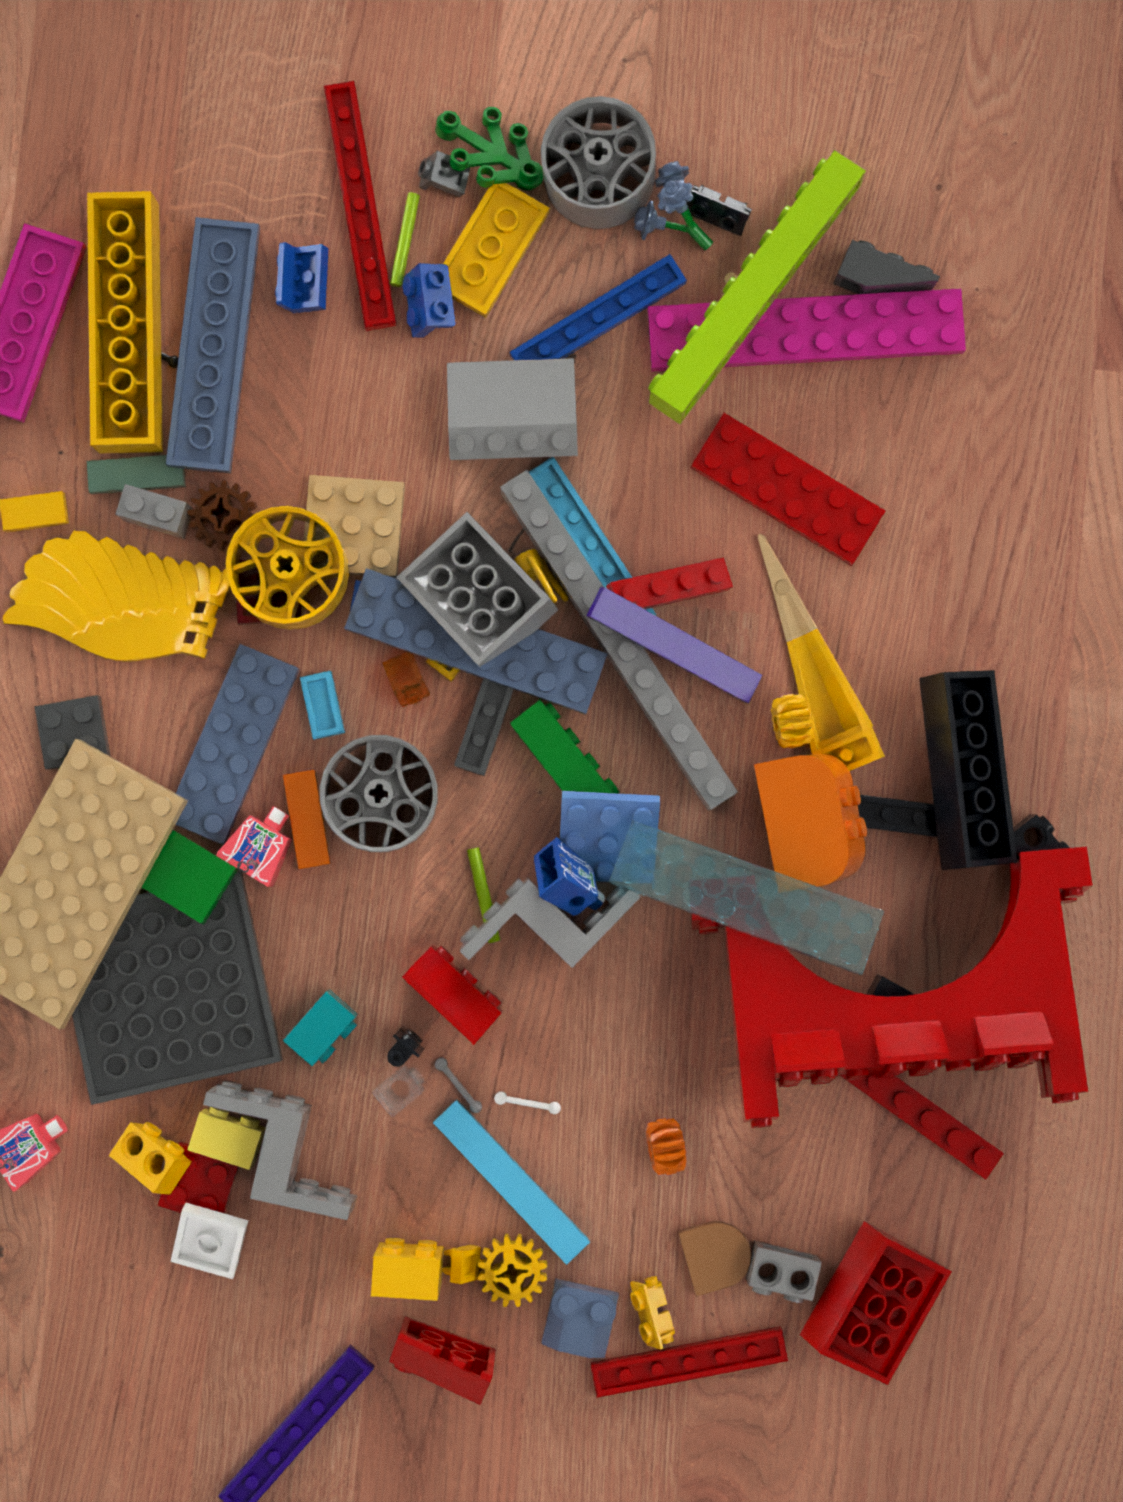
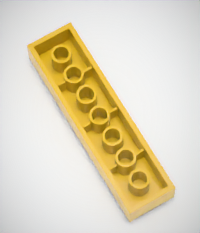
M151 191L87 193L90 445L99 454L163 452L159 204Z

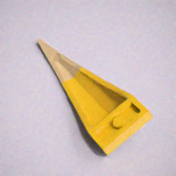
M759 534L758 540L779 611L798 692L808 702V709L811 712L810 716L813 722V733L810 742L811 753L835 756L847 766L849 771L884 757L885 755L872 728V722L766 537Z

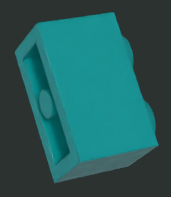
M329 989L283 1041L311 1066L316 1064L318 1060L324 1064L335 1052L336 1049L332 1044L339 1036L345 1040L356 1028L357 1024L353 1020L359 1014Z

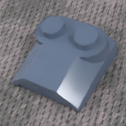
M555 1278L541 1344L556 1351L582 1357L605 1358L613 1320L616 1315L619 1293Z

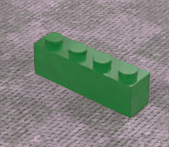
M539 700L510 722L511 727L561 791L620 793L609 777L603 780L596 770L600 768V765L589 752L583 755L576 746L581 741L571 728L568 727L564 730L557 721L561 716L550 702L544 705Z

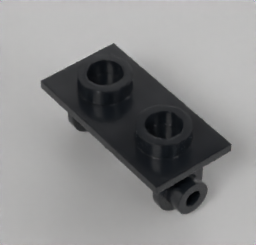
M702 184L700 187L694 185L691 191L693 199L687 202L691 215L741 236L752 211L751 208L747 207L748 203L740 202L728 196L725 202L719 200L721 193L706 188Z
M400 1028L393 1035L397 1042L389 1050L387 1059L392 1066L399 1067L412 1054L418 1058L424 1050L420 1045L423 1040L412 1030L407 1029L405 1032Z

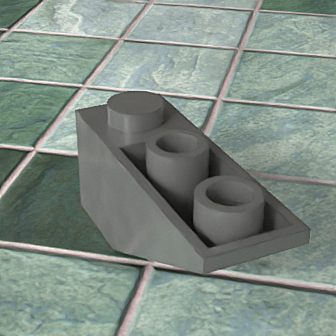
M852 240L833 284L856 294L932 290L940 276L934 274L933 270L927 266H914L905 262L904 258L898 254H886L878 251L873 244L867 241L860 240L857 242Z

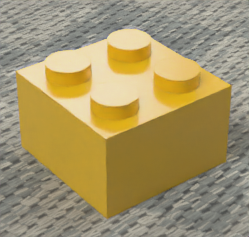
M386 1238L385 1242H380L373 1257L371 1296L437 1301L442 1284L444 1246H437V1242L432 1240H419L418 1244H405V1240L401 1238Z

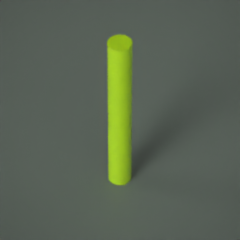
M409 192L407 195L390 285L398 288L402 287L420 199V195Z
M477 847L468 849L467 854L484 923L486 920L483 918V914L492 906L480 849ZM499 931L488 940V943L500 941Z

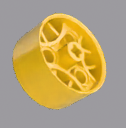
M279 506L254 514L243 522L235 532L227 550L226 573L233 594L251 614L261 622L275 628L302 629L321 622L332 614L340 604L347 589L349 577L348 560L341 542L328 523L316 514L303 508ZM295 520L309 523L307 541L294 540L288 537ZM278 521H284V524L280 532H278L271 524ZM317 527L330 537L315 541ZM264 538H271L274 541V546L268 553L258 551V543ZM243 550L251 555L252 559L239 563ZM319 553L328 556L327 565L321 569L312 566L313 557ZM286 565L293 568L290 573L283 569ZM257 567L260 575V586L241 588L238 574ZM338 578L333 592L329 590L323 581ZM319 584L328 595V599L315 610L303 600V597L309 590ZM277 592H285L288 597L286 604L280 608L273 607L271 604L272 596ZM259 594L258 602L255 608H252L244 596ZM299 604L310 612L295 618Z

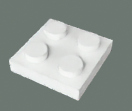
M185 1203L181 1212L170 1262L233 1279L237 1271L249 1220Z

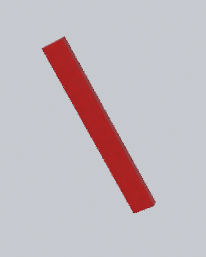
M355 81L325 85L324 92L365 330L371 331L394 327L397 324Z

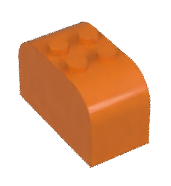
M829 754L798 755L754 764L778 893L824 886L855 874L864 861V837L867 836V827L865 820L859 816L860 792L858 787L853 785L852 776L847 766L840 759Z

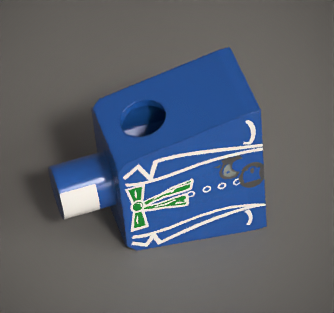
M559 838L553 839L534 855L539 897L573 916L578 915L587 907L597 910L602 906L605 896L597 890L594 870Z

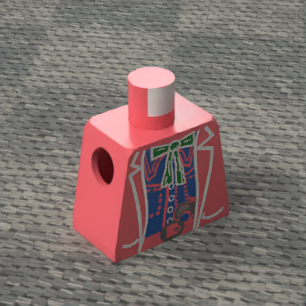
M272 806L264 821L250 815L219 849L216 856L265 886L273 887L292 842V838L281 832L290 815L275 806Z
M34 1114L0 1129V1172L13 1192L27 1184L61 1152L55 1139L68 1130L66 1124L58 1115L44 1123L38 1114Z

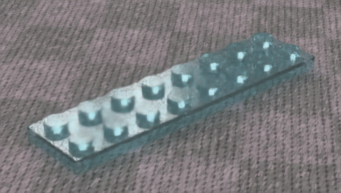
M634 820L630 824L609 880L610 884L861 976L884 911Z

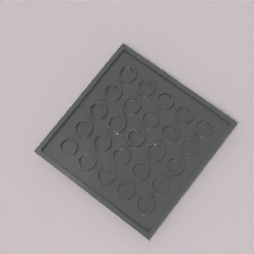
M242 871L236 872L204 925L150 892L136 896L72 1014L91 1105L283 1060Z

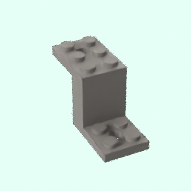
M528 877L524 882L518 878L506 890V894L509 897L501 905L496 901L483 914V918L486 921L479 928L475 925L471 926L461 937L460 941L463 944L460 947V952L470 960L516 913L573 968L641 896L628 885L624 888L617 886L606 898L609 904L601 912L594 910L584 920L583 923L586 927L582 931L560 908L539 897L538 887Z
M223 1081L222 1085L217 1084L206 1092L204 1106L268 1120L250 1199L348 1220L357 1199V1195L350 1194L351 1190L349 1188L333 1185L331 1189L319 1187L318 1181L301 1178L299 1182L295 1181L312 1105L305 1104V1099L299 1096L286 1095L285 1099L274 1097L273 1091L268 1089L254 1088V1092L241 1089L242 1084L232 1081Z

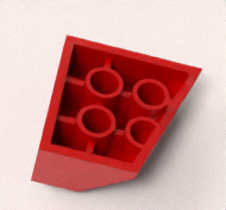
M405 1316L389 1362L394 1364V1367L401 1372L413 1373L481 1405L493 1377L496 1349Z

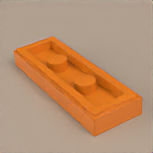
M316 770L283 775L298 870L331 864Z

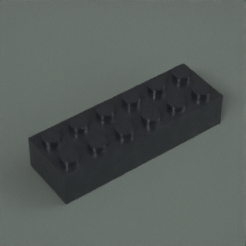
M995 670L942 672L919 678L941 870L1017 863Z

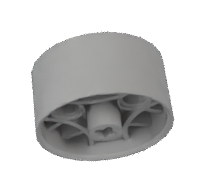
M604 96L587 97L575 101L562 109L550 122L544 133L541 145L544 184L550 201L556 210L567 220L582 227L593 229L612 228L624 224L633 218L638 208L644 207L653 192L656 178L655 139L649 124L642 114L621 100ZM594 123L612 124V130L606 131L592 130ZM569 143H578L580 145L575 151H569L565 148ZM630 145L635 150L632 153L625 154L620 151V148ZM550 160L557 162L549 168ZM649 165L648 172L646 173L641 167ZM569 172L575 183L558 188L554 180ZM629 175L640 183L634 192L621 186ZM594 190H600L605 193L600 199H593L589 196Z
M369 735L346 744L330 759L323 772L320 784V804L324 818L330 828L344 842L357 849L369 852H391L413 843L428 829L435 816L438 804V785L432 767L426 757L415 746L400 738L388 735ZM366 745L364 762L349 754L359 747ZM404 750L412 752L420 761L402 766ZM383 753L389 754L393 759L392 767L387 771H380L375 766L376 757ZM344 758L362 767L360 773L350 785L334 772ZM425 766L430 775L431 782L411 793L406 785L403 772ZM333 777L344 789L329 795V786ZM379 786H383V790L388 793V797L382 798L381 803H377V798L372 796V792L378 791ZM433 788L431 808L415 798ZM348 798H354L359 803L357 814L350 817L344 815L341 809L342 803ZM404 804L411 805L415 810L414 819L408 823L401 822L397 817L398 808ZM366 822L387 824L382 847L366 845ZM359 824V842L350 838L343 831ZM393 827L408 838L399 844L389 846Z

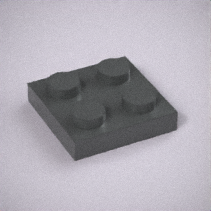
M95 695L34 706L45 769L60 768L75 739H80L111 757L101 696Z

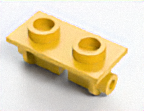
M657 1276L644 1279L645 1284L631 1281L632 1292L630 1298L640 1318L639 1332L641 1338L648 1346L660 1350L664 1349L663 1344L674 1341L673 1335L675 1330L669 1310L659 1313L657 1311V1308L667 1304L662 1282L658 1281Z

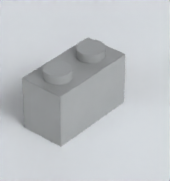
M125 484L115 515L125 522L185 539L191 520L187 511L193 508L187 502Z

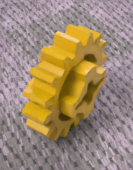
M507 1233L504 1236L503 1243H500L496 1238L492 1239V1250L484 1247L482 1253L487 1259H479L478 1267L485 1270L479 1272L477 1278L481 1281L486 1280V1283L482 1286L483 1293L490 1290L493 1292L491 1296L492 1302L501 1297L503 1298V1307H507L510 1300H514L516 1307H520L521 1299L524 1297L529 1303L533 1301L532 1291L541 1294L542 1286L538 1281H547V1274L540 1271L547 1268V1260H539L543 1250L542 1248L532 1249L533 1239L528 1240L525 1244L522 1242V1234L518 1233L516 1240L511 1241ZM516 1250L524 1252L529 1258L524 1259L516 1253ZM503 1252L501 1262L491 1267L494 1258ZM509 1264H514L515 1269H518L516 1276H511L510 1271H507ZM534 1274L531 1282L522 1288L521 1285L524 1279ZM496 1283H503L509 1288V1290L501 1288Z

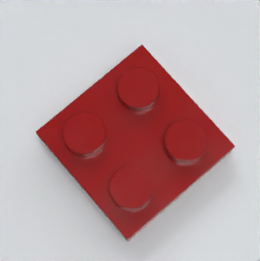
M181 1141L177 1144L184 1149L183 1155L192 1162L170 1195L161 1194L157 1206L181 1213L185 1203L225 1213L239 1167L188 1151L189 1144Z

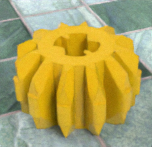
M788 694L774 699L771 709V721L778 744L782 748L790 747V749L809 744L812 739L813 722L810 716L811 712L808 709V702L802 694Z

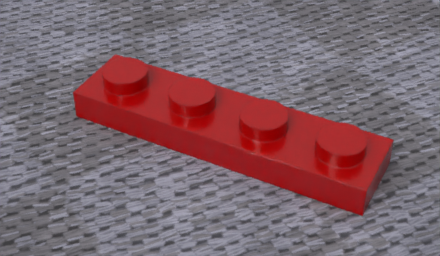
M722 557L613 581L606 585V588L646 610L728 591L733 588L725 559Z

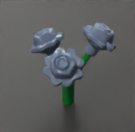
M678 161L667 163L662 168H659V177L655 180L656 187H664L657 195L660 200L658 208L665 210L668 214L675 210L677 213H681L686 225L666 221L667 218L658 216L653 201L650 200L647 207L638 208L634 218V229L641 231L642 240H645L647 234L652 233L654 229L664 230L669 228L687 232L705 251L713 244V241L694 222L687 206V202L693 199L691 193L693 186L691 183L684 182L685 177L690 173L689 167L681 166Z

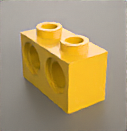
M130 1122L109 1156L152 1193L170 1195L192 1161L183 1155L184 1149L179 1144L171 1140H165L161 1136V1129L150 1122H145L144 1124ZM141 1141H142V1142H143V1147H142V1150L140 1151V1150H139V1146H140V1143H141ZM165 1159V1167L162 1171L161 1165Z

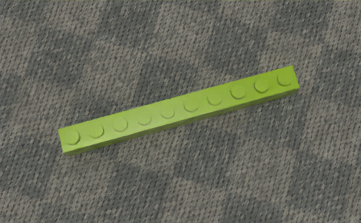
M835 150L827 160L824 158L820 160L813 172L814 178L810 183L805 181L795 195L797 200L792 207L789 205L785 206L777 219L779 224L773 231L768 229L759 242V246H761L756 254L751 252L742 263L741 269L743 271L737 278L732 276L722 291L723 297L719 302L714 300L704 314L706 319L701 326L695 325L690 330L685 340L688 343L681 351L679 349L674 351L667 362L669 367L663 375L658 373L654 377L648 388L650 390L649 404L678 424L683 422L859 190L866 170Z

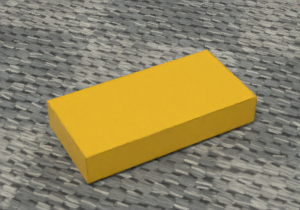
M63 491L0 499L3 531L6 533L69 524L66 496Z

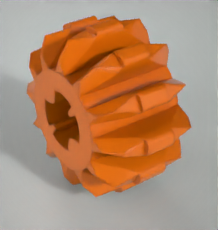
M674 1118L657 1119L655 1122L648 1123L646 1142L653 1170L658 1175H672L679 1171H684L687 1159L685 1141L680 1124Z

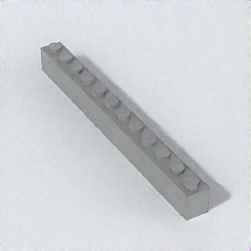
M528 470L500 486L502 497L545 560L602 650L608 653L607 657L706 809L708 811L712 810L738 793L645 649L586 616L600 587L604 586Z

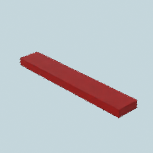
M781 1326L590 1363L596 1397L599 1398L787 1362L788 1357Z

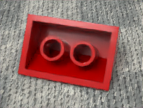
M432 945L409 968L402 978L474 1045L502 1014L503 1010L499 1007L502 1002L490 990H487L485 993L475 985L479 980L465 967L460 971L452 963L455 959L454 956L442 945L438 949Z

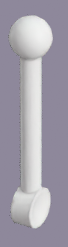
M503 1091L497 1092L494 1097L495 1102L499 1105L507 1102L549 1110L551 1114H558L561 1110L558 1102L548 1104L510 1097Z

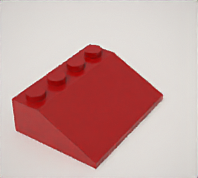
M864 1221L799 1335L820 1354L888 1385L952 1271L883 1230Z

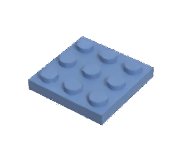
M562 791L560 840L592 867L596 881L654 884L660 796Z

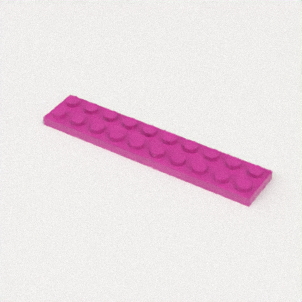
M960 288L775 299L724 367L963 354L966 351L962 290ZM711 303L648 306L651 372L666 371L668 369L667 362L676 349L681 351L688 343L685 340L690 330L695 325L701 326L706 319L704 314Z

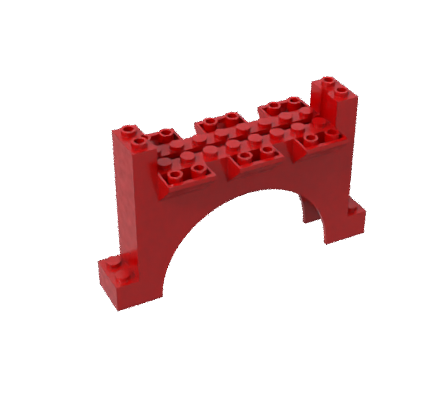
M1087 846L1020 852L1019 862L1009 864V900L1001 929L982 960L971 971L954 982L935 990L908 996L884 997L850 991L817 976L802 965L785 948L769 925L757 894L754 876L688 881L692 930H699V934H714L719 932L718 928L724 927L743 1122H751V1128L771 1127L772 1120L779 1118L776 1082H778L779 1087L798 1086L804 1079H811V1085L828 1084L833 1079H836L839 1074H846V1080L864 1079L869 1074L875 1073L876 1079L896 1078L903 1071H908L909 1077L929 1075V1073H933L937 1068H942L941 1066H946V1072L966 1070V1068H970L973 1065L975 1071L994 1070V1068L1005 1065V1063H1007L1008 1069L1027 1067V1065H1032L1036 1062L1041 1098H1051L1052 1104L1068 1103L1079 1100V1094L1089 1092L1061 905L1063 903L1076 902L1077 897L1084 896V892L1093 886Z

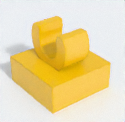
M466 1245L444 1250L443 1255L451 1257V1266L443 1267L442 1272L450 1275L451 1283L461 1285L478 1280V1261L480 1259L481 1247Z

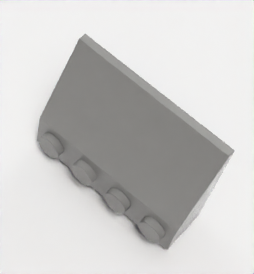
M574 358L447 363L450 460L578 456Z
M468 512L396 577L479 667L534 633L558 611L547 594Z

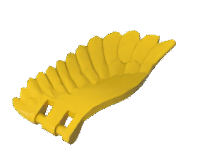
M74 530L69 539L57 537L46 541L43 546V553L33 555L25 563L24 572L28 579L18 582L11 588L9 596L15 601V605L8 608L2 619L4 624L23 625L52 632L90 653L109 660L132 662L181 653L205 659L208 651L205 648L208 637L212 638L218 620L215 618L218 607L222 608L224 599L230 590V585L227 580L226 569L220 572L216 566L208 568L204 563L198 562L196 565H193L186 560L182 561L179 565L175 559L166 556L163 560H160L153 552H149L144 556L136 547L127 544L122 548L116 541L107 536L97 541L86 531ZM198 603L206 604L203 614L195 613ZM188 633L196 634L193 644L185 643Z

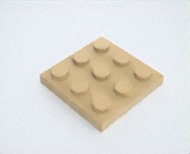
M309 475L306 510L316 514L328 523L337 535L348 560L349 574L364 575L367 568L393 578L397 577L405 491L404 482ZM305 522L304 541H307L308 522ZM317 527L315 541L330 537ZM323 553L316 554L312 559V566L317 569L325 567L328 563V556Z

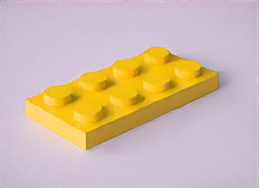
M508 183L493 184V186L489 187L443 263L448 266L452 299L487 318L550 213V208Z

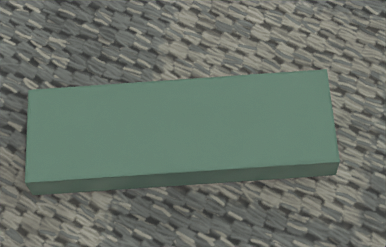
M167 455L87 461L88 489L90 494L122 492L125 484L144 490L186 487L185 469L168 467L166 465Z

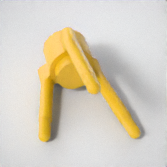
M537 549L525 551L514 559L533 581L539 579L546 594L553 603L557 602V598L550 584L563 601H568V596L548 569L545 560L541 559Z

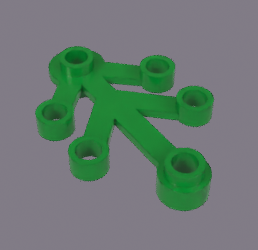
M487 107L482 116V123L487 128L491 142L462 125L459 116L453 111H444L437 117L435 132L439 138L445 141H452L458 137L481 152L469 154L462 148H456L451 152L449 160L450 166L456 171H463L468 167L481 166L476 176V181L481 187L489 188L493 184L515 182L520 189L530 191L542 183L544 178L542 166L536 161L531 160L527 147V127L521 123H515L510 127L508 139L515 146L516 159L507 153L500 128L502 113L498 108ZM488 116H492V117H494V118H496V119H495V120L489 119ZM514 133H520L522 136H517ZM455 158H461L464 161L460 162L457 161ZM501 164L502 166L506 167L507 170L495 171V169L489 165ZM486 174L491 178H484L482 175Z

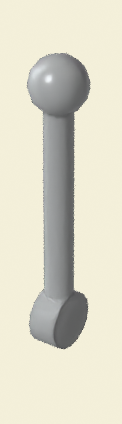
M438 1058L435 1061V1068L443 1071L470 1104L471 1112L479 1113L482 1110L481 1102L474 1100L447 1067V1060L445 1058Z

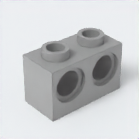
M754 1240L746 1280L748 1285L753 1287L752 1291L762 1295L770 1296L772 1292L784 1294L786 1300L795 1303H803L804 1299L813 1301L822 1262L817 1255ZM772 1263L775 1265L772 1275L768 1277L759 1275V1268L763 1264ZM796 1271L806 1272V1279L801 1284L790 1282L792 1274Z

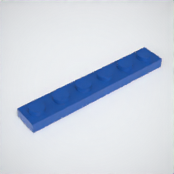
M671 254L510 351V357L512 360L564 359L648 308V306L653 305L684 286L687 279Z

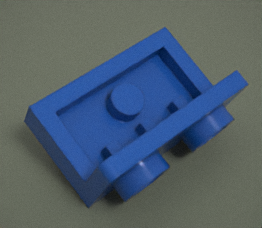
M287 242L279 243V255L277 256L278 275L275 289L278 306L292 313L326 310L328 247L323 244L294 247Z
M419 263L404 276L403 293L407 296L408 303L407 323L411 327L412 338H424L435 328H452L456 324L448 266L446 264Z

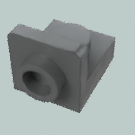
M437 150L428 158H424L418 170V176L421 177L419 188L426 190L433 186L461 197L465 194L470 167L463 171L454 170L449 164L450 155Z

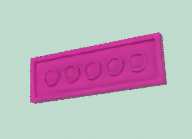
M25 223L0 289V415L22 423L25 422L87 248L83 242Z

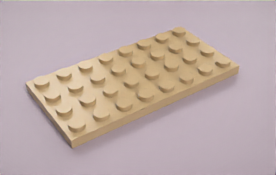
M75 739L0 877V995L59 1030L65 1029L188 802L187 799L86 742Z

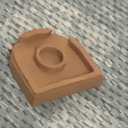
M711 1221L678 1231L696 1297L733 1286L747 1273L751 1261L750 1246L744 1234L733 1225L722 1221Z

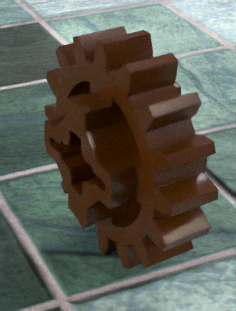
M222 480L219 488L213 482H209L210 490L207 492L199 488L198 491L201 498L199 500L191 498L190 501L196 507L187 511L190 517L195 518L194 521L189 523V527L192 530L199 529L195 537L199 541L206 538L205 545L209 548L216 542L217 548L220 551H224L227 543L230 544L236 532L234 531L230 534V531L237 525L241 526L243 522L252 517L254 514L251 511L257 508L255 502H247L251 497L247 490L240 494V485L235 483L230 489L226 480ZM231 497L241 503L243 510L232 507L233 501ZM216 498L214 502L206 506L212 499ZM225 509L229 516H225L223 522H221L217 515H222ZM203 521L214 524L213 530L215 535L205 528Z

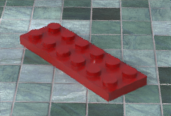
M725 412L690 467L850 566L854 564L886 510Z

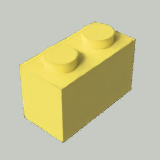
M210 1107V1109L205 1108L199 1112L187 1150L250 1170L255 1165L266 1127L259 1125L260 1120L242 1115L241 1119L229 1116V1111L213 1107Z

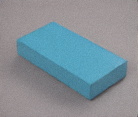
M332 671L300 677L313 740L344 734L345 729Z

